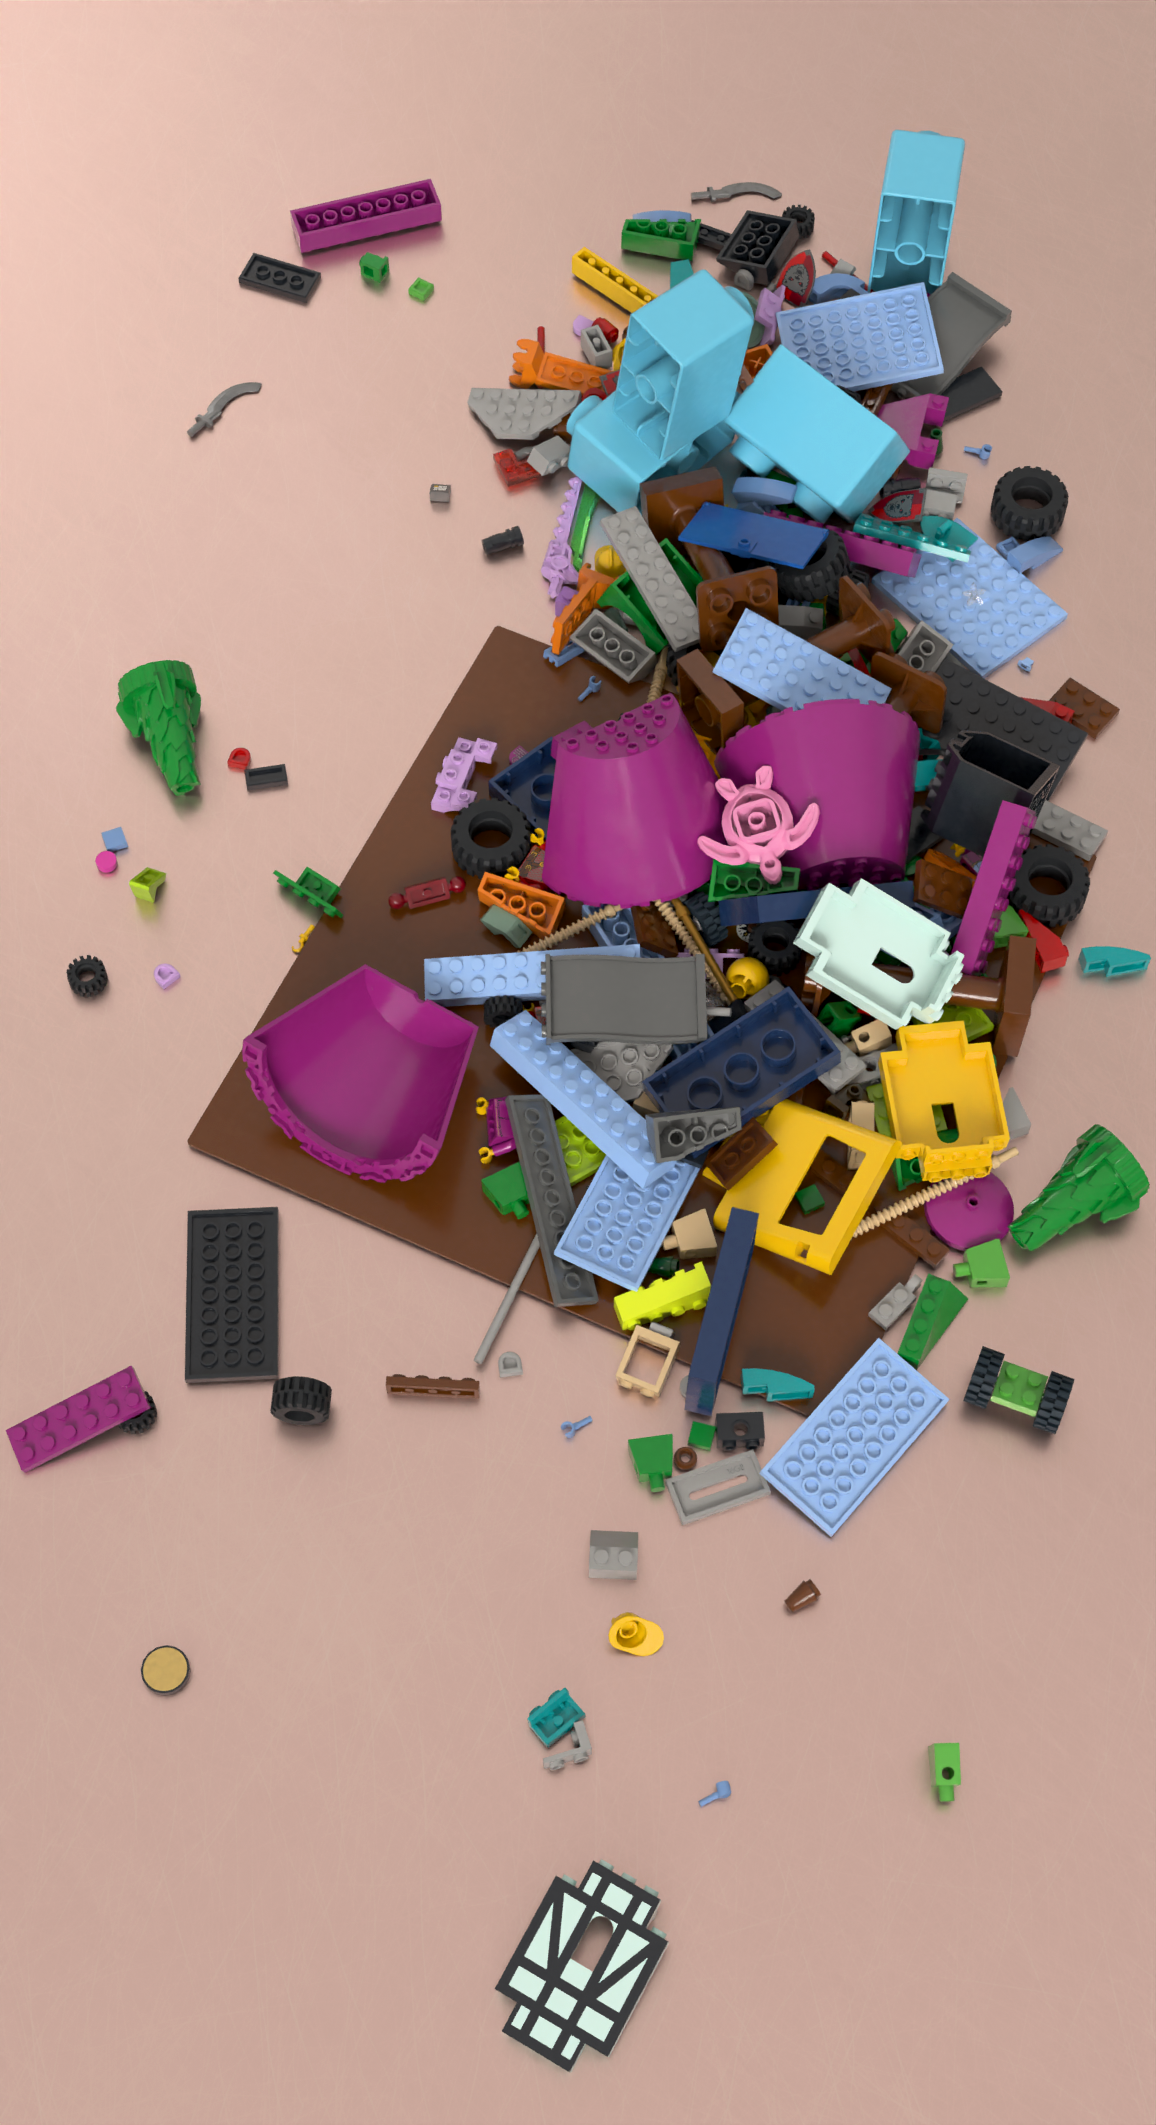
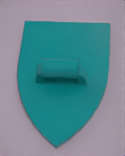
M923 516L922 521H920L922 534L947 541L955 546L963 545L969 548L978 540V537L964 527L947 518Z

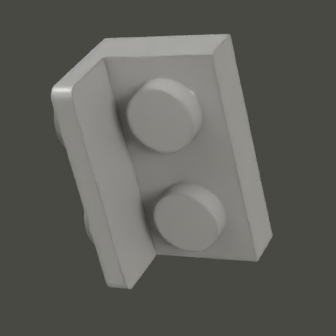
M929 467L926 489L958 495L956 503L961 504L968 474Z

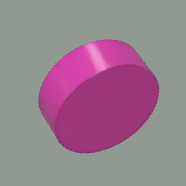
M103 851L96 856L95 862L101 872L108 873L117 867V858L113 852Z

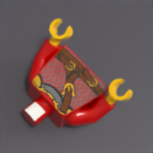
M537 828L535 833H537L538 838L532 833L530 841L537 842L538 846H533L519 869L516 867L508 868L507 871L509 873L504 878L550 892L551 889L542 881L546 840H543L545 834L541 828Z

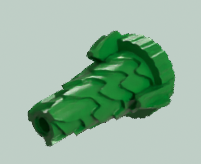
M162 660L140 665L125 673L118 683L120 701L116 706V711L134 738L140 737L143 731L145 740L150 743L154 760L164 774L168 787L176 796L185 795V793L193 790L195 786L201 785L194 761L196 754L193 742H196L193 729L198 726L201 696L197 693L192 668L185 662L178 660Z
M1095 1124L1076 1140L1077 1145L1068 1153L1060 1170L1052 1177L1049 1184L1037 1198L1023 1208L1022 1214L1007 1226L1021 1249H1028L1029 1251L1038 1249L1056 1234L1062 1235L1073 1225L1085 1221L1093 1214L1101 1212L1100 1221L1105 1224L1109 1220L1120 1218L1139 1209L1140 1198L1150 1188L1148 1178L1133 1154L1112 1132L1099 1124Z

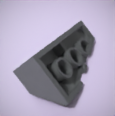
M778 605L779 626L803 640H807L822 632L823 609Z
M740 1107L647 1114V1138L655 1162L662 1163L680 1160L694 1151L703 1149L704 1146L714 1141H719L742 1130Z

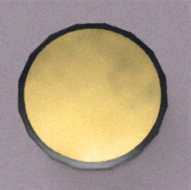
M168 1645L156 1647L150 1651L144 1658L141 1667L142 1680L147 1688L155 1694L164 1696L178 1692L188 1682L191 1672L189 1660L184 1652L177 1647Z

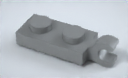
M915 1274L906 1286L899 1282L869 1312L868 1316L886 1331L916 1301V1296L913 1293L921 1286L922 1279Z

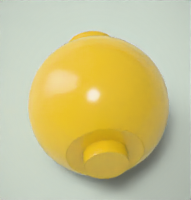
M743 957L730 965L726 973V980L737 998L748 1000L769 984V973L765 965L758 959Z

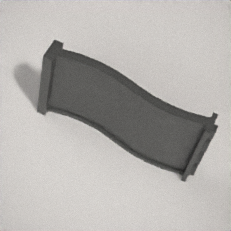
M952 272L948 276L947 281L928 297L944 373L893 383L891 390L901 399H909L929 393L941 395L959 376L982 346L1000 328L1006 327L1011 322L1012 310Z
M546 954L545 962H541V975H545V982H541V996H545V1003H541V1017H546V1024H542V1038H546V1045L573 1041H604L634 1044L697 1043L699 1045L707 1040L705 954L678 958H639L587 954L550 956V954Z

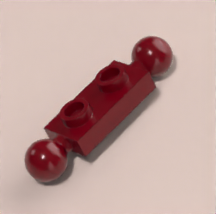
M455 876L449 883H447L445 877L414 884L404 887V895L397 892L391 894L388 898V903L393 909H401L405 903H408L409 909L439 902L450 899L449 891L454 893L463 892L466 888V882L462 877Z

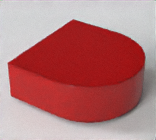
M245 748L234 749L227 761L228 766L243 770L248 769L251 763L250 752Z

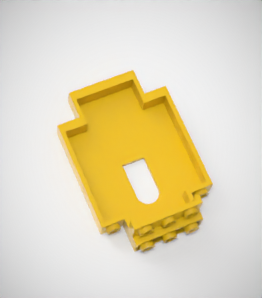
M964 1020L901 1026L897 1029L895 1036L898 1051L881 1052L878 1060L891 1136L902 1142V1146L895 1158L910 1160L918 1157L922 1181L939 1182L942 1179L949 1178L960 1180L969 1176L982 1178L989 1175L993 1166L991 1160L993 1151H1000L1006 1148L1010 1140L991 1043L968 1044ZM953 1104L959 1138L955 1142L945 1143L938 1138L932 1106Z

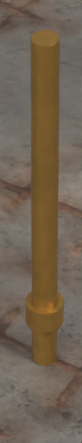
M679 897L672 899L671 902L676 909V915L679 920L684 922L701 954H705V961L731 1004L737 997L693 923L690 911L687 906L683 905Z

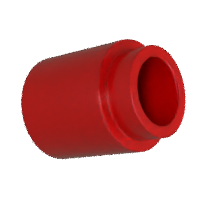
M599 317L592 323V326L599 325L608 344L614 343L618 339L619 330L607 319Z

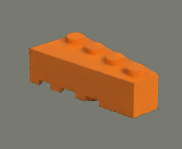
M488 872L484 873L477 890L479 901L489 907L496 905L518 917L532 931V934L542 940H545V936L549 938L551 933L555 935L566 909L564 897Z

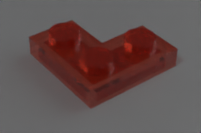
M511 448L493 454V460L508 487L542 476L527 462V459L518 462Z

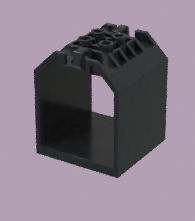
M962 730L957 737L964 741L952 738L947 745L943 760H939L934 772L937 774L935 779L932 778L927 790H930L925 801V805L931 810L924 809L920 816L932 833L984 857L1002 800L1035 811V816L1038 819L1060 766L989 732ZM1030 829L1028 837L1031 836L1033 829Z

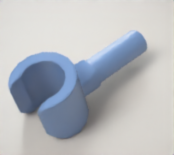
M988 444L983 445L981 449L964 447V451L979 454V457L983 460L989 458L992 446Z
M596 676L590 677L588 687L577 698L580 702L589 693L600 690L601 680L598 683H594Z
M588 1416L573 1424L566 1421L562 1423L561 1430L571 1427L572 1430L566 1433L565 1436L572 1438L576 1430L590 1423L592 1418Z
M721 1781L716 1783L717 1792L698 1801L700 1806L702 1807L718 1798L729 1797L731 1794L729 1782Z

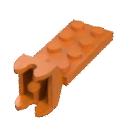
M520 339L517 341V345L521 349L526 350L527 353H513V359L516 362L512 367L517 372L522 373V376L511 375L509 376V382L523 389H528L535 383V385L552 390H580L583 396L585 391L590 388H598L605 393L599 376L614 371L552 353H543L539 342L530 339Z
M585 563L582 566L578 576V594L573 595L568 606L565 605L562 614L559 617L557 616L553 622V628L555 629L551 637L552 653L557 655L561 653L569 643V637L587 619L594 608L609 609L614 607L606 605L601 608L597 601L620 575L614 579L591 570V564Z

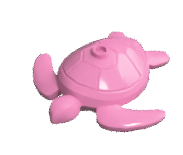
M762 766L756 771V785L747 784L738 790L731 779H719L715 783V787L721 796L728 801L722 815V828L729 846L720 844L706 836H700L697 841L700 849L721 863L730 865H742L746 862L758 864L764 879L769 884H777L782 877L781 861L778 859L787 850H793L801 846L811 836L818 823L820 815L819 806L816 803L810 804L798 824L794 827L793 817L787 802L778 793L770 789L773 780L772 767Z

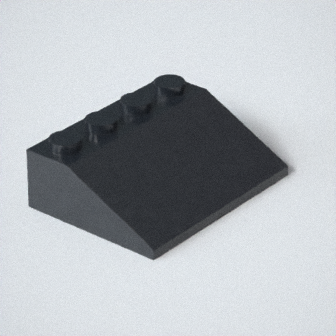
M747 210L717 256L716 261L735 273L745 269L752 274L754 283L769 286L799 238L797 219Z

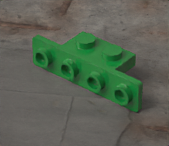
M306 867L296 882L277 870L273 872L278 877L277 882L285 888L291 886L293 888L292 892L301 898L305 895L309 898L307 901L316 908L319 905L324 907L323 911L332 918L336 915L342 919L344 916L338 909L330 905L341 888L311 868Z

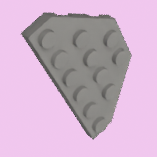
M471 388L467 403L469 408L478 415L482 423L492 431L497 439L534 440L540 436L539 433L546 428H552L562 421L561 418L569 413L572 414L580 404L582 395L580 390Z
M603 1041L599 1042L597 1047H594L591 1054L578 1049L570 1051L625 1102L629 1103L635 1101V1099H638L643 1094L642 1081L660 1070L674 1047L673 1044H634Z

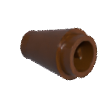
M811 1579L806 1582L803 1580L784 1602L793 1613L795 1610L817 1601L821 1593Z

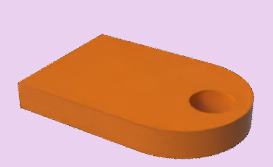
M928 849L924 856L926 861L972 878L973 889L977 878L975 874L946 854Z

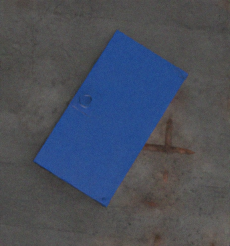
M704 502L698 513L679 535L678 540L731 552V554L741 558L752 557L804 569L822 542L828 537L829 530Z

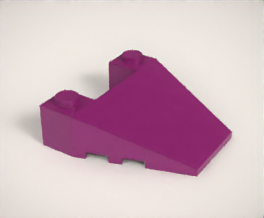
M929 393L882 405L877 417L893 428L910 449V453L905 458L908 460V464L924 469L933 468L939 440L920 436L922 426L925 423L942 427L949 397Z

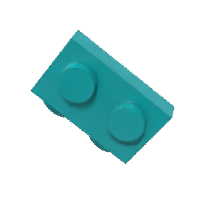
M563 1688L561 1691L553 1692L543 1706L535 1707L529 1713L527 1720L529 1727L544 1745L549 1748L573 1728V1723L583 1720L586 1715L570 1697L569 1691Z

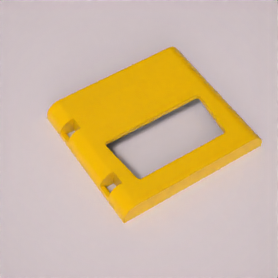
M785 1099L774 1106L763 1126L778 1145L729 1191L727 1190L716 1209L713 1225L715 1229L725 1233L732 1207L759 1213L754 1245L832 1275L899 1152L902 1142ZM827 1136H831L866 1154L822 1235L779 1224ZM804 1249L808 1251L807 1258L800 1256Z

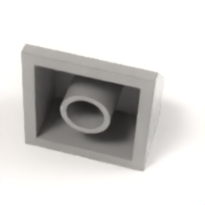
M591 1530L589 1578L636 1580L638 1532Z

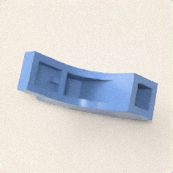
M833 273L815 279L808 300L815 305L839 299L849 289H853L860 295L868 294L869 292L864 290L865 282L848 274Z

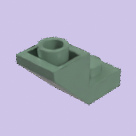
M492 905L480 919L494 935L503 934L515 948H521L532 934V931L518 917L496 905Z

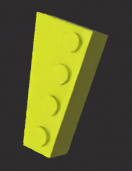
M702 1261L694 1264L695 1269L685 1273L684 1269L675 1272V1276L667 1281L660 1278L653 1281L647 1289L641 1286L637 1292L631 1290L614 1297V1309L622 1330H635L636 1325L642 1326V1324L649 1322L658 1323L663 1318L671 1315L676 1317L693 1308L694 1310L704 1308L707 1305L711 1284Z

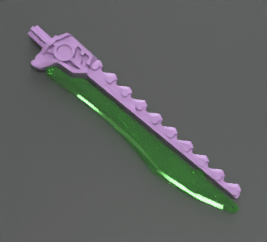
M577 476L568 481L572 488L564 493L568 502H564L560 506L564 514H560L557 517L560 527H556L553 530L556 539H552L549 542L541 568L542 575L551 582L548 590L551 598L559 595L562 584L577 585L589 524L600 499V496L585 484L569 547L567 541L582 485V480ZM571 554H572L573 557H574L573 565L570 563V561H571Z

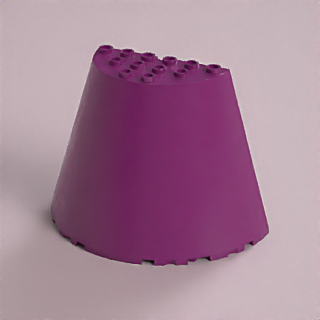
M672 693L663 695L656 700L620 715L621 719L617 722L608 720L599 726L588 729L558 744L542 881L559 895L561 892L565 893L569 900L582 901L585 905L601 907L602 904L620 905V909L633 906L644 907L650 906L649 901L660 899L661 903L678 898L710 880L709 875L712 874L713 858L700 849L697 841L700 836H706L720 844L729 846L722 828V815L728 801L717 791L715 783L719 779Z
M832 699L803 704L804 709L793 711V708L789 707L779 713L765 716V719L761 720L760 724L752 728L750 725L743 727L736 732V736L729 738L725 742V749H719L714 760L715 768L721 778L731 779L737 790L747 784L756 785V771L762 766L772 767L773 780L770 789L778 793L787 802L793 817L794 827L798 824L810 804L816 803L819 806L820 815L818 823L811 836L801 846L793 850H787L778 859L781 861L782 867L800 868L799 890L813 891L825 887L828 883L837 888L843 883L853 887L861 878L872 885L882 882H901L904 880L920 748V732L917 723L912 720L908 713L905 711L899 713L892 708V705L886 703L879 704L873 700H869L868 704H860L859 699Z
M365 964L248 1035L243 1040L242 1054L243 1061H247L248 1064L245 1072L252 1082L251 1088L258 1100L263 1099L268 1106V1111L272 1114L270 1118L284 1130V1133L290 1139L295 1136L302 1142L300 1148L340 1172L351 1175L352 1172L361 1174L360 1179L363 1180L373 1179L386 1183L389 1179L407 1181L414 1178L416 1174L424 1173L439 1155L479 1027L432 1000H420L417 992Z

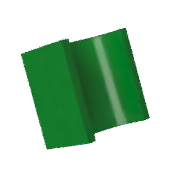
M665 538L659 545L697 608L696 588L699 583L703 582V579L668 539ZM626 571L607 588L597 603L601 608L606 605L614 606L628 615L641 631L646 646L655 652L657 656L664 648L669 646V641L629 573Z

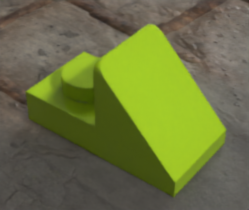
M148 867L145 868L129 882L134 896L154 902L156 889L165 881L166 873Z

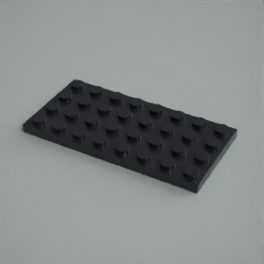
M944 659L936 672L943 679L947 687L942 728L936 734L918 726V728L922 729L923 735L938 740L941 749H946L952 738L964 741L957 737L962 730L989 732L1059 765L1060 767L1046 798L1047 801H1050L1087 739L1088 733L965 668Z
M278 1207L188 1211L185 1382L279 1379Z

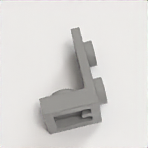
M583 1720L573 1723L574 1731L570 1732L574 1747H579L544 1758V1769H560L565 1766L564 1763L572 1760H574V1763L582 1762L588 1759V1755L592 1754V1747Z

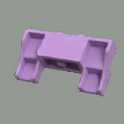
M458 737L454 749H451L449 756H445L443 760L442 772L437 774L436 784H438V787L431 802L432 810L442 813L460 811L463 807L468 808V804L477 799V792L466 789L475 769V761L491 764L492 756L495 750H497V743L477 738V741L474 742Z

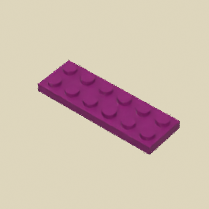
M129 1366L7 1429L6 1433L21 1471L26 1473L150 1409L151 1406L134 1367Z

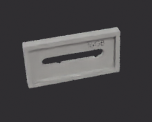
M753 1449L666 1479L665 1481L682 1525L759 1499L771 1493L766 1479L759 1474L762 1469ZM739 1475L747 1477L745 1483L697 1500H691L689 1497L691 1493L702 1488L736 1478Z

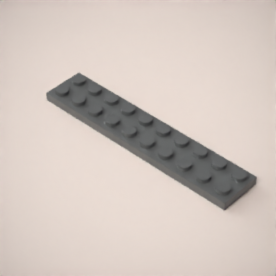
M543 1095L508 1096L505 1102L554 1307L596 1304L599 1299L592 1272L554 1255L560 1239L576 1212V1205L551 1104Z

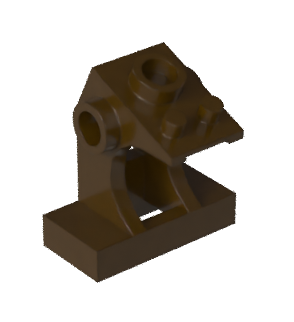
M856 1082L845 1085L835 1096L832 1094L827 1098L822 1112L844 1120L847 1113H850L851 1108L847 1104L851 1105L852 1102L857 1101L874 1103V1101H870L867 1092Z

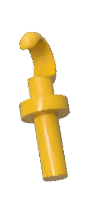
M311 924L304 934L301 933L299 935L300 940L298 943L301 946L299 949H294V946H292L294 952L299 953L302 950L304 942L308 940V936L315 928L314 925Z

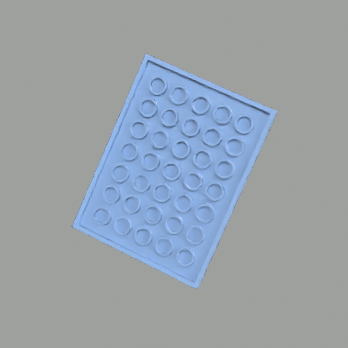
M924 282L776 312L781 344L833 384L840 385L851 391H859L944 373Z
M956 518L953 520L954 522L978 537V540L967 549L971 551L968 563L959 560L952 562L945 556L917 549L916 553L922 555L915 578L882 570L872 577L871 583L917 624L922 620L954 644L949 652L968 670L985 679L1067 619L1068 613L1022 573L1019 574L1006 559L960 519Z

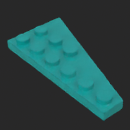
M864 513L860 514L853 528V532L967 563L971 551L967 550L966 546H955L947 541L938 540L912 531L911 527L898 526L890 521L881 520Z

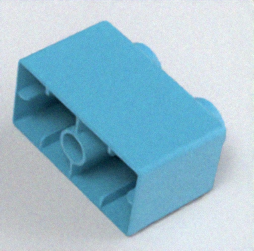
M894 130L892 132L880 197L868 284L869 293L871 289L878 292L924 282L926 293L932 294L942 285L965 150V141L962 138L943 136L933 131L912 132Z
M702 269L630 315L613 403V412L659 460L670 456L730 415L750 334L754 325L753 310L744 294L731 286L724 288L707 270Z
M780 344L753 378L754 383L746 387L732 405L730 415L724 419V422L739 437L729 449V452L761 478H766L772 469L776 467L789 478L796 481L797 491L792 502L816 522L825 523L834 512L847 523H854L907 457L910 449L893 428L784 345Z
M615 390L604 400L596 395L589 396L572 412L566 425L567 432L572 436L567 465L569 470L617 512L636 506L642 515L639 483L699 470L733 441L735 433L722 420L670 456L659 460L613 412ZM736 391V393H735V397H734V400H733V404L736 402V400H737V399L739 398V396L741 395V394H740L739 392H737V391Z

